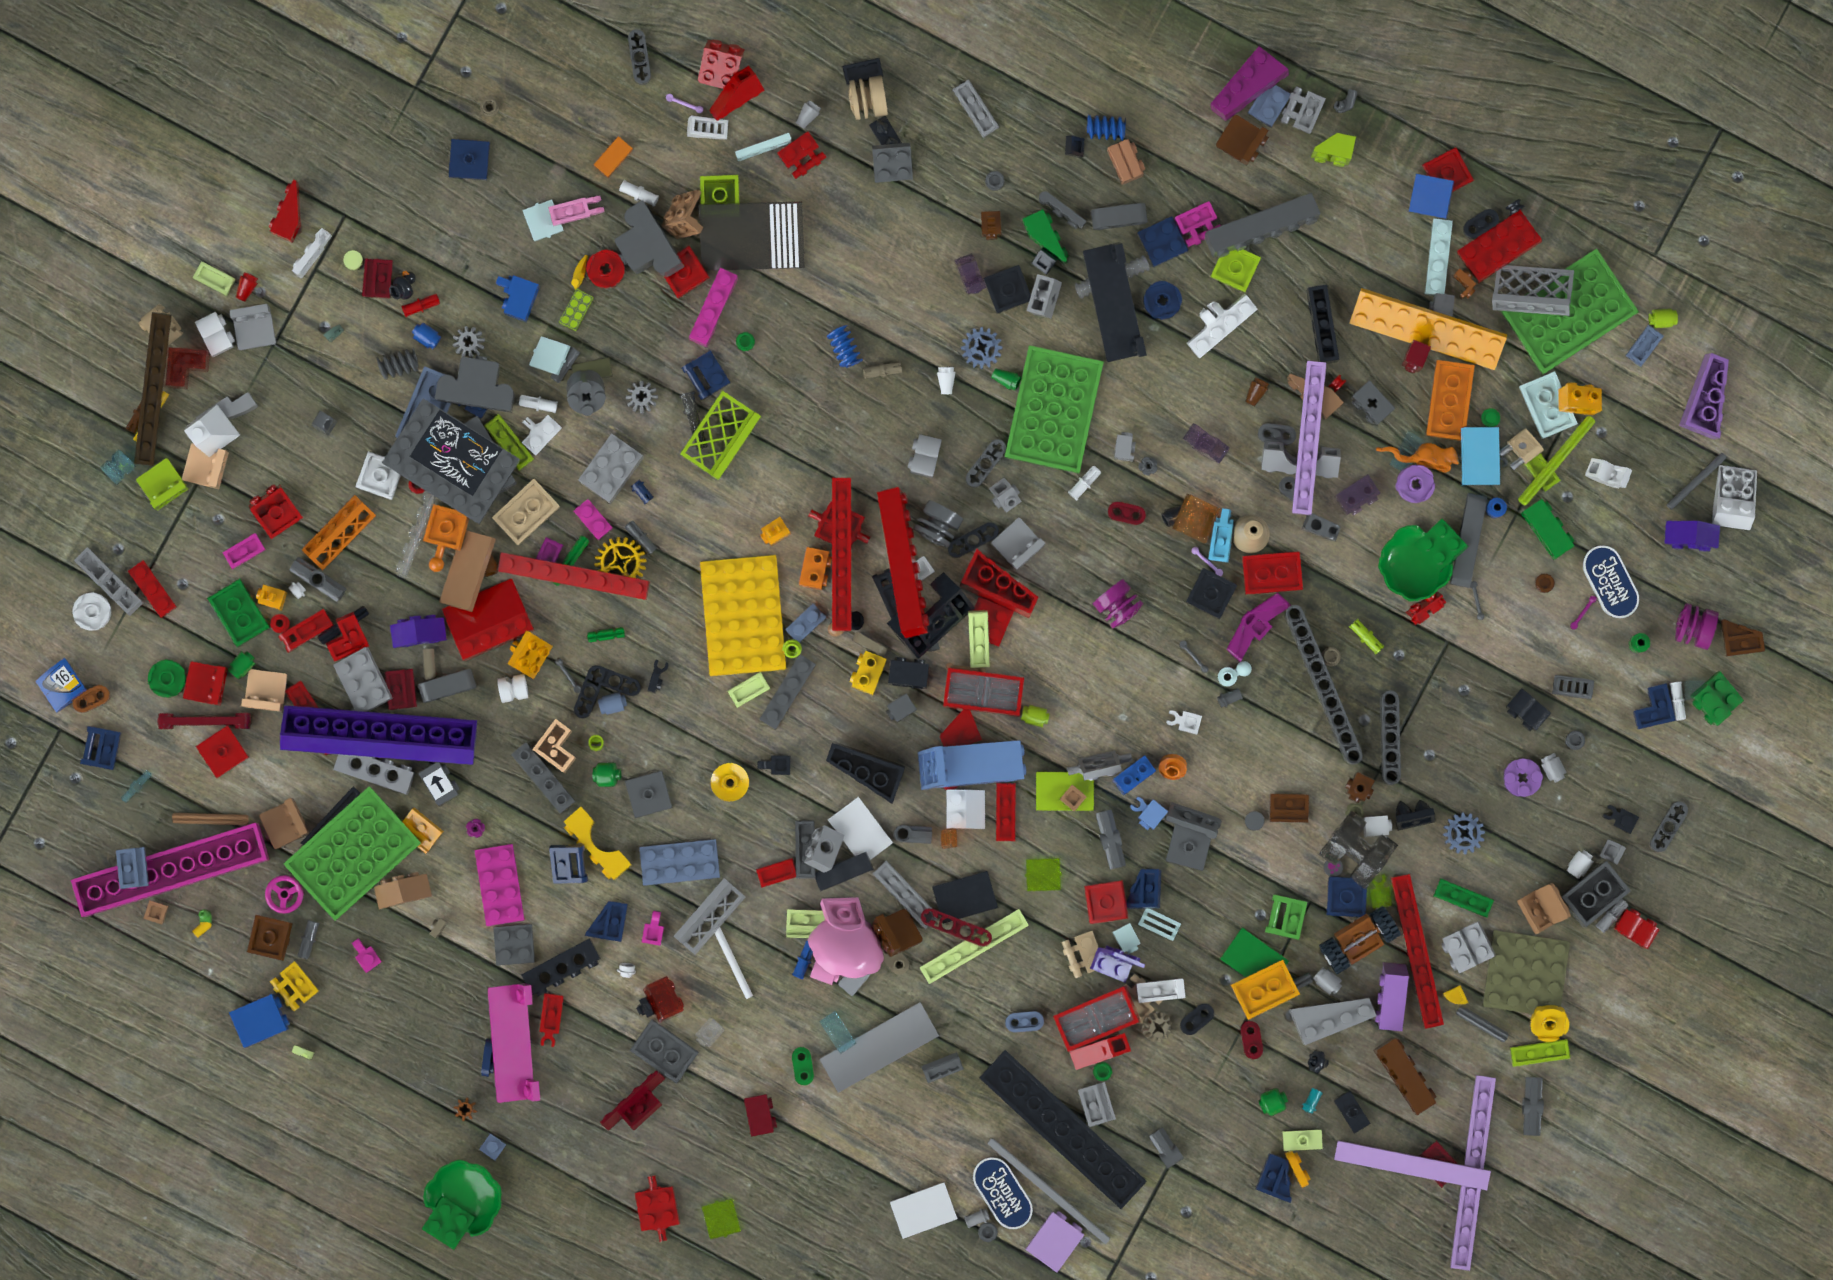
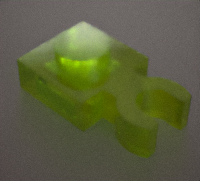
M1381 874V882H1376L1375 876H1371V882L1375 885V889H1370L1372 909L1381 906H1392L1390 887L1384 888V883L1386 882L1385 874Z

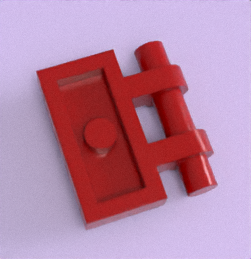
M808 131L777 152V155L787 169L795 165L797 169L791 173L795 179L801 175H806L808 170L815 165L816 167L822 164L821 161L827 158L823 151L818 155L814 153L819 146ZM809 156L811 160L804 165L799 162Z

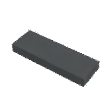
M795 821L796 879H816L815 868L804 863L806 859L805 852L813 841L812 834L815 831V821Z

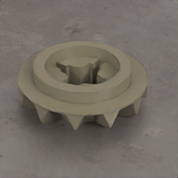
M1160 1011L1152 1012L1143 1021V1034L1152 1042H1161V1040L1168 1038V1034L1172 1032V1022L1167 1014ZM1153 1022L1161 1024V1032L1155 1030L1156 1027L1154 1026L1155 1024Z

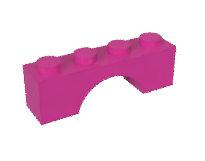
M722 268L719 269L690 333L689 339L691 341L708 347L723 308L737 283L738 275Z

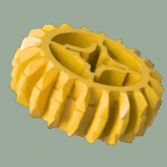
M617 537V543L615 544L612 539H609L611 544L609 547L606 543H603V546L606 548L605 551L600 548L598 549L602 556H595V559L601 560L600 563H595V567H601L597 571L608 573L610 570L617 569L621 571L623 576L636 578V575L643 577L639 570H646V567L642 566L641 563H646L647 560L644 558L640 559L645 553L644 551L637 552L641 546L637 545L634 548V540L627 544L628 538L625 537L623 543H621L620 537ZM618 548H627L634 554L622 556ZM613 551V562L605 566V559L607 555L609 554V552ZM617 554L622 561L626 560V564L623 563L625 565L623 567L624 572L619 565L616 566L615 564L618 559ZM636 560L635 570L629 575L627 566Z

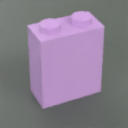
M1059 1211L1057 1213L1051 1212L1025 1248L1026 1251L1055 1272L1059 1271L1084 1236L1081 1232L1083 1229L1074 1222L1072 1225L1065 1221L1067 1217Z

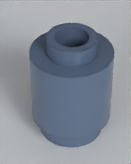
M620 692L602 696V699L598 700L601 714L609 715L621 712L627 706L625 695H621Z

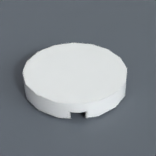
M94 592L86 593L75 601L72 609L73 617L76 624L81 628L89 631L99 630L109 622L111 606L102 595Z

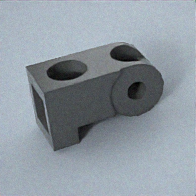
M319 411L312 422V426L329 436L337 421L326 413Z
M1313 513L1306 515L1301 528L1305 532L1336 542L1341 529L1339 525Z

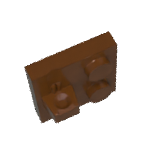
M255 915L247 953L284 961L293 923Z

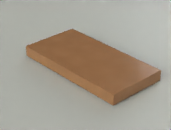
M466 530L461 550H456L439 601L440 603L470 612L473 611L494 547L495 538Z

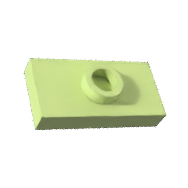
M1322 1130L1282 1131L1283 1151L1323 1149Z

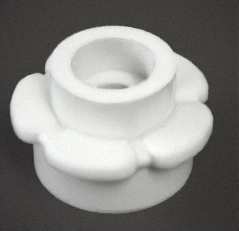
M291 582L292 585L288 589L297 599L302 596L304 597L305 594L303 592L306 591L299 582L296 584Z
M620 963L617 972L621 973L620 976L630 978L636 973L635 965Z

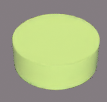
M352 250L345 254L343 261L348 269L357 270L363 264V257L359 252Z

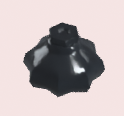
M1316 1049L1312 1054H1309L1307 1062L1309 1070L1319 1073L1329 1065V1060L1325 1058L1324 1052Z

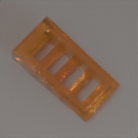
M956 828L941 830L942 849L957 848Z

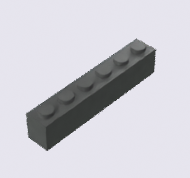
M1310 193L1206 231L1204 238L1212 257L1219 256L1221 258L1227 256L1230 251H1241L1249 244H1260L1265 241V238H1276L1282 235L1284 231H1295L1303 224H1314L1320 216V211L1313 194Z

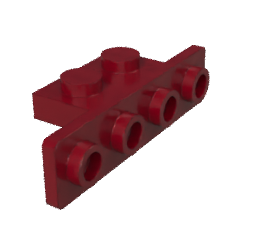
M659 1071L648 1075L640 1086L635 1087L626 1099L621 1100L614 1110L603 1117V1120L600 1121L601 1125L609 1131L623 1118L632 1130H636L662 1106V1103L652 1091L665 1080V1077Z

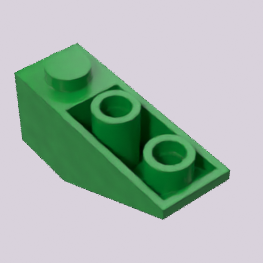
M1042 209L1023 218L1022 223L1029 238L1041 248L1044 247L1055 255L1061 263L1067 264L1066 258L1069 255L1065 247L1061 248L1058 242L1061 238L1057 230L1053 231L1050 225L1053 221L1049 213L1045 214Z

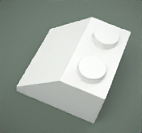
M946 790L947 829H985V790Z

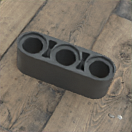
M1145 203L1091 210L1093 230L1148 223Z
M467 669L420 683L418 687L423 703H428L476 688V683L472 670Z

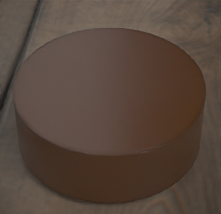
M1541 574L1535 580V587L1541 593H1548L1554 588L1555 581L1549 574Z

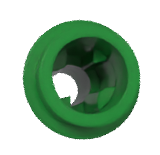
M995 368L991 377L1008 390L1015 391L1021 381V376L1018 373Z

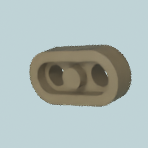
M883 951V961L893 973L901 975L908 970L909 962L902 952L889 957ZM901 961L903 967L901 969L896 968V962Z

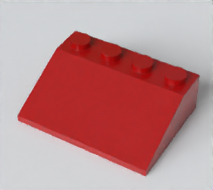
M512 578L479 592L472 612L453 606H447L442 609L463 661L470 660L524 636L526 631H535Z

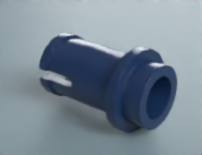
M639 479L631 486L632 492H636L644 505L654 498L644 486V481L641 482Z

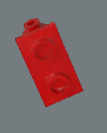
M1437 591L1430 598L1411 605L1405 613L1412 618L1411 621L1414 625H1420L1430 617L1427 612L1429 609L1432 614H1435L1444 607L1446 601L1443 595Z

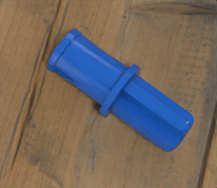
M808 940L800 957H797L799 960L792 973L793 976L800 979L804 978L808 965L812 963L810 960L813 956V951L809 947Z

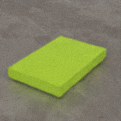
M1036 772V811H1073L1060 800L1071 785L1075 786L1086 796L1085 800L1075 811H1094V780H1084L1083 775L1080 773L1069 776L1068 772Z

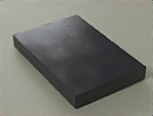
M988 871L932 887L939 912L958 919L998 908ZM945 919L942 923H943V924H944V923H948V922H951L952 920H950V919Z

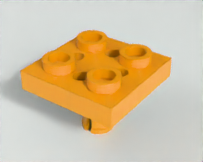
M526 631L520 642L514 641L512 643L517 648L510 646L513 655L507 664L534 679L553 646L531 632Z

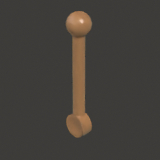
M952 663L946 664L947 670L948 668L986 672L984 667L970 668L953 665Z

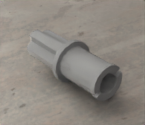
M1623 899L1619 900L1609 911H1606V914L1595 926L1605 933L1615 921H1618L1617 918L1628 907V903Z

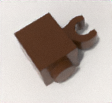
M1000 211L981 212L982 237H986V240H997V237H1001Z

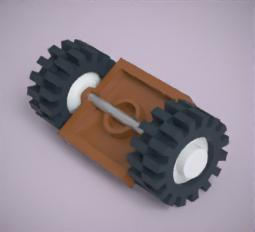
M1381 906L1371 912L1370 917L1365 914L1334 933L1341 947L1331 937L1321 943L1319 948L1333 971L1338 975L1350 967L1349 962L1353 965L1384 945L1378 933L1382 935L1387 943L1399 937L1401 933L1391 915H1389L1384 906Z

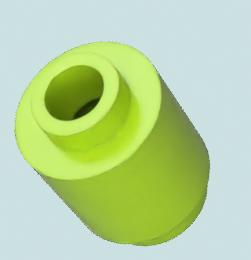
M1671 308L1654 309L1648 316L1649 324L1654 329L1673 327V325L1678 324L1677 311Z
M1024 705L1021 720L1025 721L1026 724L1043 728V724H1048L1050 713H1046L1047 709Z

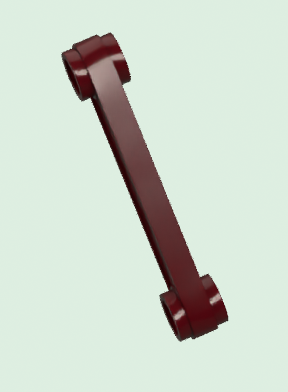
M160 713L158 714L157 725L158 729L163 730L174 729V726L235 725V729H251L252 717L251 713H235V717H174V714Z

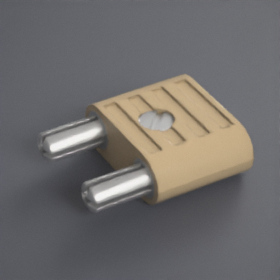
M1525 428L1507 441L1508 445L1502 448L1499 454L1503 457L1513 450L1519 457L1510 464L1511 468L1515 470L1521 464H1527L1544 449Z

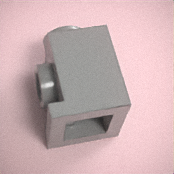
M1121 432V435H1117L1115 460L1133 462L1134 456L1130 454L1135 452L1136 442L1132 441V433Z

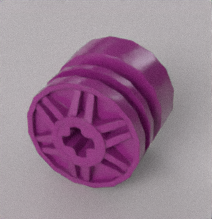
M1121 579L1092 603L1099 613L1109 610L1110 613L1105 618L1106 622L1113 617L1116 619L1110 624L1112 629L1126 623L1137 614L1140 607L1144 604L1141 600L1135 605L1132 604V601L1138 596L1136 594L1129 598L1126 596L1131 588L1124 579Z
M1686 603L1676 623L1675 641L1681 642L1685 635L1684 644H1689L1692 637H1694L1695 647L1708 650L1715 633L1719 612L1706 608L1700 616L1699 606H1695L1691 613L1692 604Z

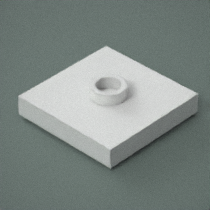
M368 451L356 488L392 500L401 475L382 464L384 456Z

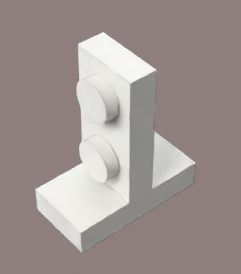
M1183 979L1136 984L1138 1003L1186 998Z

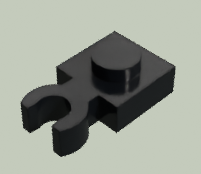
M1608 805L1607 808L1612 810V815L1607 816L1603 814L1602 817L1606 820H1615L1613 826L1631 834L1639 816L1621 808L1620 812H1617L1614 806Z

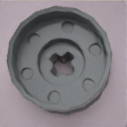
M929 500L923 510L929 516L928 520L918 519L920 523L925 525L924 528L915 525L913 529L929 542L948 548L950 542L945 540L944 537L953 539L954 536L948 529L958 530L963 518L946 507Z

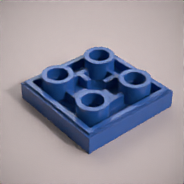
M1416 174L1409 212L1447 219L1454 181Z

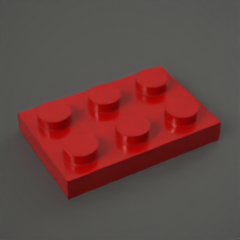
M1300 552L1242 556L1245 595L1303 590Z

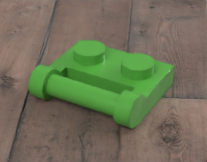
M1273 895L1272 900L1274 902L1268 927L1266 926L1265 932L1299 940L1307 902ZM1282 902L1287 905L1280 930L1276 929V924Z

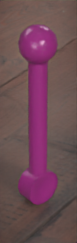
M1590 596L1588 604L1575 622L1570 624L1571 629L1575 630L1578 628L1579 621L1592 603L1596 602L1597 598L1595 596Z

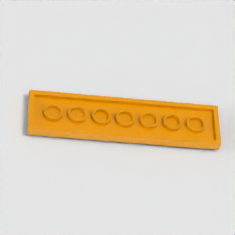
M1364 288L1360 290L1349 324L1411 343L1414 339L1431 346L1430 350L1493 370L1497 366L1507 339V334Z

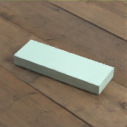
M787 133L735 151L737 160L742 161L790 144L792 142L791 137Z

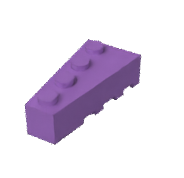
M1713 353L1705 354L1679 426L1711 439L1720 438L1728 359Z

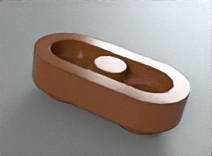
M102 685L94 686L73 699V707L80 713L89 712L107 703L110 699V691ZM99 692L104 693V697L101 699L98 698ZM82 700H85L87 702L85 707H81L80 702Z

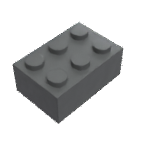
M1603 861L1563 893L1561 898L1580 925L1587 927L1631 892V890L1607 861Z

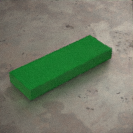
M1441 878L1433 897L1485 918L1488 917L1494 902L1491 898Z

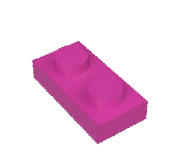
M589 499L574 510V513L598 541L613 529Z
M254 533L222 553L230 567L235 569L266 549L257 534Z

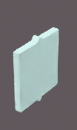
M552 200L541 204L536 203L535 206L522 210L534 242L546 237L551 238V235L564 231L562 225L553 227L548 207L554 206Z
M541 336L536 349L533 350L534 354L529 365L559 375L563 363L566 362L565 358L570 346Z

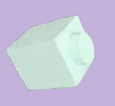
M1130 923L1112 932L1122 951H1127L1130 954L1138 950L1137 945L1141 943Z

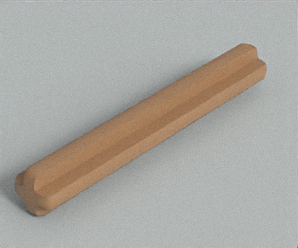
M173 813L172 822L178 824L248 825L249 816L238 814Z

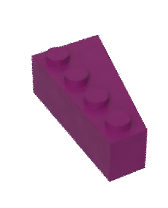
M1258 46L1211 102V110L1223 120H1229L1250 102L1255 101L1265 91L1289 76L1288 68Z

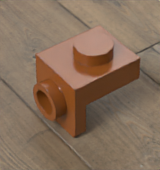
M1459 269L1453 275L1466 289L1459 298L1461 300L1464 297L1468 299L1476 291L1474 289L1476 283L1471 279L1472 275L1465 269L1463 271Z

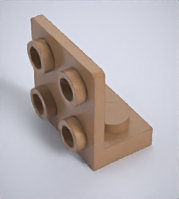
M700 190L676 195L671 201L672 205L669 211L664 215V221L661 226L676 239L700 234L703 229L698 221L690 216L700 197Z
M293 798L284 801L285 803L259 815L274 849L285 846L310 833Z

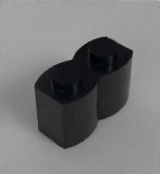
M1522 688L1506 706L1508 709L1507 713L1514 719L1517 717L1523 721L1522 726L1528 731H1536L1551 714L1550 711Z

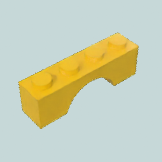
M580 807L564 821L566 824L564 829L571 836L575 834L579 839L577 843L584 844L585 849L587 848L591 853L590 859L596 865L600 863L604 868L602 873L608 879L612 877L613 880H616L632 864L621 851L603 852L594 845L591 838V829L595 821Z

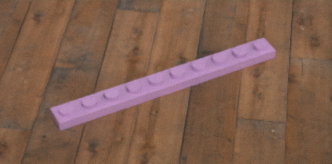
M1476 1075L1464 1165L1484 1169L1496 1078ZM1461 1185L1450 1268L1470 1271L1481 1189Z

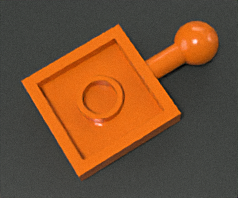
M433 504L423 541L438 545L435 557L429 561V568L434 572H439L444 567L442 557L445 547L458 551L461 550L469 518L455 509Z

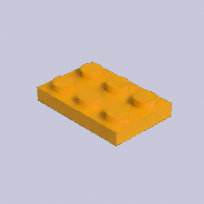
M1283 960L1231 985L1248 1020L1300 995Z

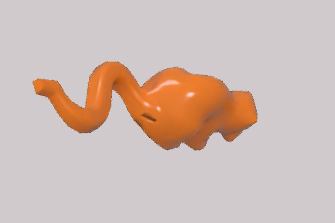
M1424 443L1410 457L1401 455L1400 451L1395 447L1376 448V451L1392 452L1400 462H1415L1417 465L1440 472H1449L1451 464H1459L1458 454L1453 447L1443 449L1432 443Z

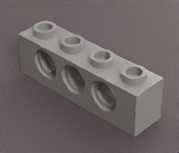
M338 754L333 769L406 795L409 794L415 773L411 772V767L401 764L399 768L393 766V761L383 758L381 762L375 760V757ZM356 758L362 761V765L358 769H354L352 766V761ZM374 764L380 767V772L377 775H372L370 772V768ZM393 770L397 771V780L390 781L388 774Z

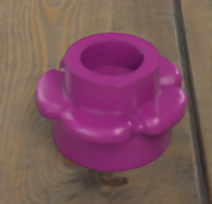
M473 819L466 825L467 834L470 837L478 838L485 831V825L479 819Z

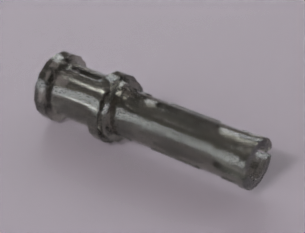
M695 391L679 395V399H682L684 406L683 413L689 420L692 435L701 423L698 414L700 407L697 406L694 397ZM700 430L698 433L699 442L706 441L704 431ZM707 443L700 444L701 449L708 447Z

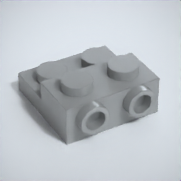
M1479 921L1442 939V948L1446 954H1450L1452 958L1450 964L1453 970H1458L1459 973L1496 956Z

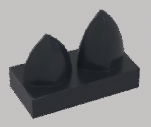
M886 116L869 124L880 145L902 143Z
M1399 801L1396 808V827L1398 831L1435 823L1434 808H1430L1424 801H1418L1415 812H1412L1404 802Z

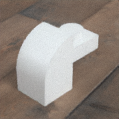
M1591 458L1585 476L1599 483L1619 489V487L1626 488L1632 470L1627 467L1615 466L1605 460Z

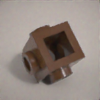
M1355 773L1354 778H1349L1345 786L1348 789L1346 794L1350 795L1348 799L1356 803L1364 802L1366 799L1369 800L1374 791L1371 787L1375 780L1361 773ZM1357 786L1362 787L1361 792L1357 790Z

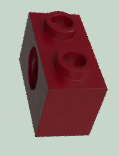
M1413 339L1401 365L1405 367L1404 370L1413 374L1415 372L1419 373L1425 364L1431 346Z

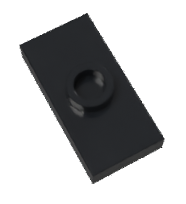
M880 58L842 66L846 85H850V80L859 83V79H862L864 82L869 81V77L880 75L884 77Z
M1351 1091L1334 1100V1103L1354 1134L1371 1124Z

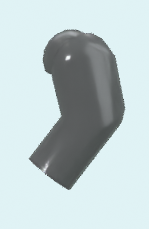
M1349 89L1345 100L1335 102L1334 109L1336 112L1344 113L1354 107L1358 92Z

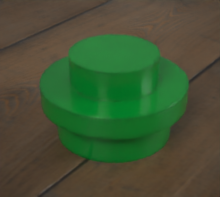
M743 332L737 336L736 345L741 351H749L754 347L755 339L752 334Z
M1493 408L1486 409L1481 415V421L1486 427H1495L1500 422V414Z
M1099 1062L1093 1068V1075L1099 1081H1106L1112 1075V1068L1106 1062Z

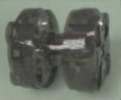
M1351 810L1332 833L1318 855L1333 865H1336L1344 854L1358 864L1350 878L1366 889L1386 865L1398 844L1383 834L1377 838L1373 845L1369 844L1359 836L1367 822Z

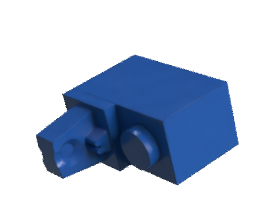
M514 275L513 277L509 276L508 279L498 276L496 285L503 287V292L509 296V299L505 298L502 309H505L504 314L527 323L540 288L539 284Z

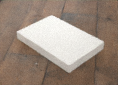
M859 797L828 819L837 832L845 835L843 841L854 856L867 852L871 860L893 843Z
M944 1182L890 1202L903 1239L957 1219Z

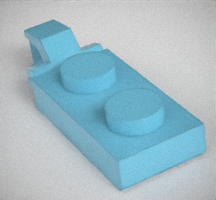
M1222 508L1221 518H1216V522H1214L1208 560L1226 563L1229 561L1234 529V520H1230V509Z

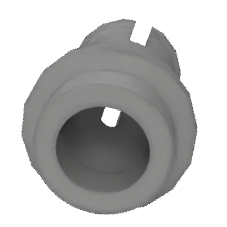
M981 1208L980 1211L965 1216L964 1219L968 1228H971L982 1222L987 1223L990 1217L987 1210H982Z

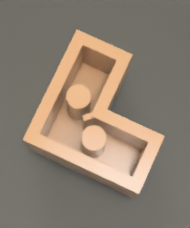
M555 719L532 750L563 773H566L576 757L561 747L572 733V730Z

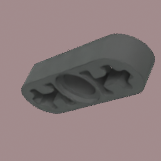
M635 29L628 35L633 76L637 84L646 85L651 80L646 38L641 30ZM635 34L642 37L639 40L640 47L644 46V49L636 48V43L632 40ZM641 52L645 55L643 62H636L634 60L636 53ZM647 65V67H643V71L648 76L645 77V80L641 81L640 78H637L640 75V69H635V66L642 67Z
M993 440L967 473L966 483L972 488L979 487L1005 454L1006 445L1002 440ZM1001 444L1002 452H997L994 455L997 458L996 461L990 455H986L987 452L992 454L994 451L993 445ZM987 458L991 461L992 465L989 469L981 467L980 462L982 459ZM978 467L981 472L986 474L984 476L980 474L978 476L979 482L972 484L969 476H975L978 472L975 468Z
M1675 802L1670 806L1650 840V847L1653 851L1663 852L1667 849L1688 813L1685 803ZM1682 806L1683 814H1678L1675 818L1679 820L1678 823L1674 819L1668 818L1669 815L1672 817L1675 815L1674 807ZM1667 821L1674 824V830L1670 833L1664 830V824ZM1661 831L1662 834L1669 836V839L1664 837L1662 840L1664 846L1656 848L1654 841L1660 840L1662 835L1659 832Z

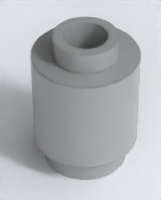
M1555 753L1541 760L1543 763L1541 766L1549 781L1554 780L1556 783L1565 778L1564 774L1567 772L1559 756L1556 757Z
M1324 967L1313 978L1316 984L1329 995L1331 993L1336 994L1342 987L1340 984L1342 980Z

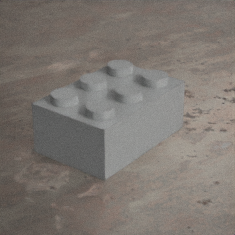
M611 433L578 481L611 504L644 457Z

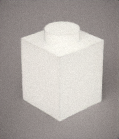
M1388 816L1364 817V837L1389 835V831H1392L1391 819L1388 820Z

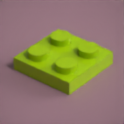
M1246 250L1230 251L1227 256L1218 259L1210 277L1245 293L1261 257Z

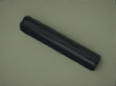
M362 606L354 611V614L359 622L368 616L369 612L365 606ZM336 623L318 636L321 644L325 645L341 634L338 624Z

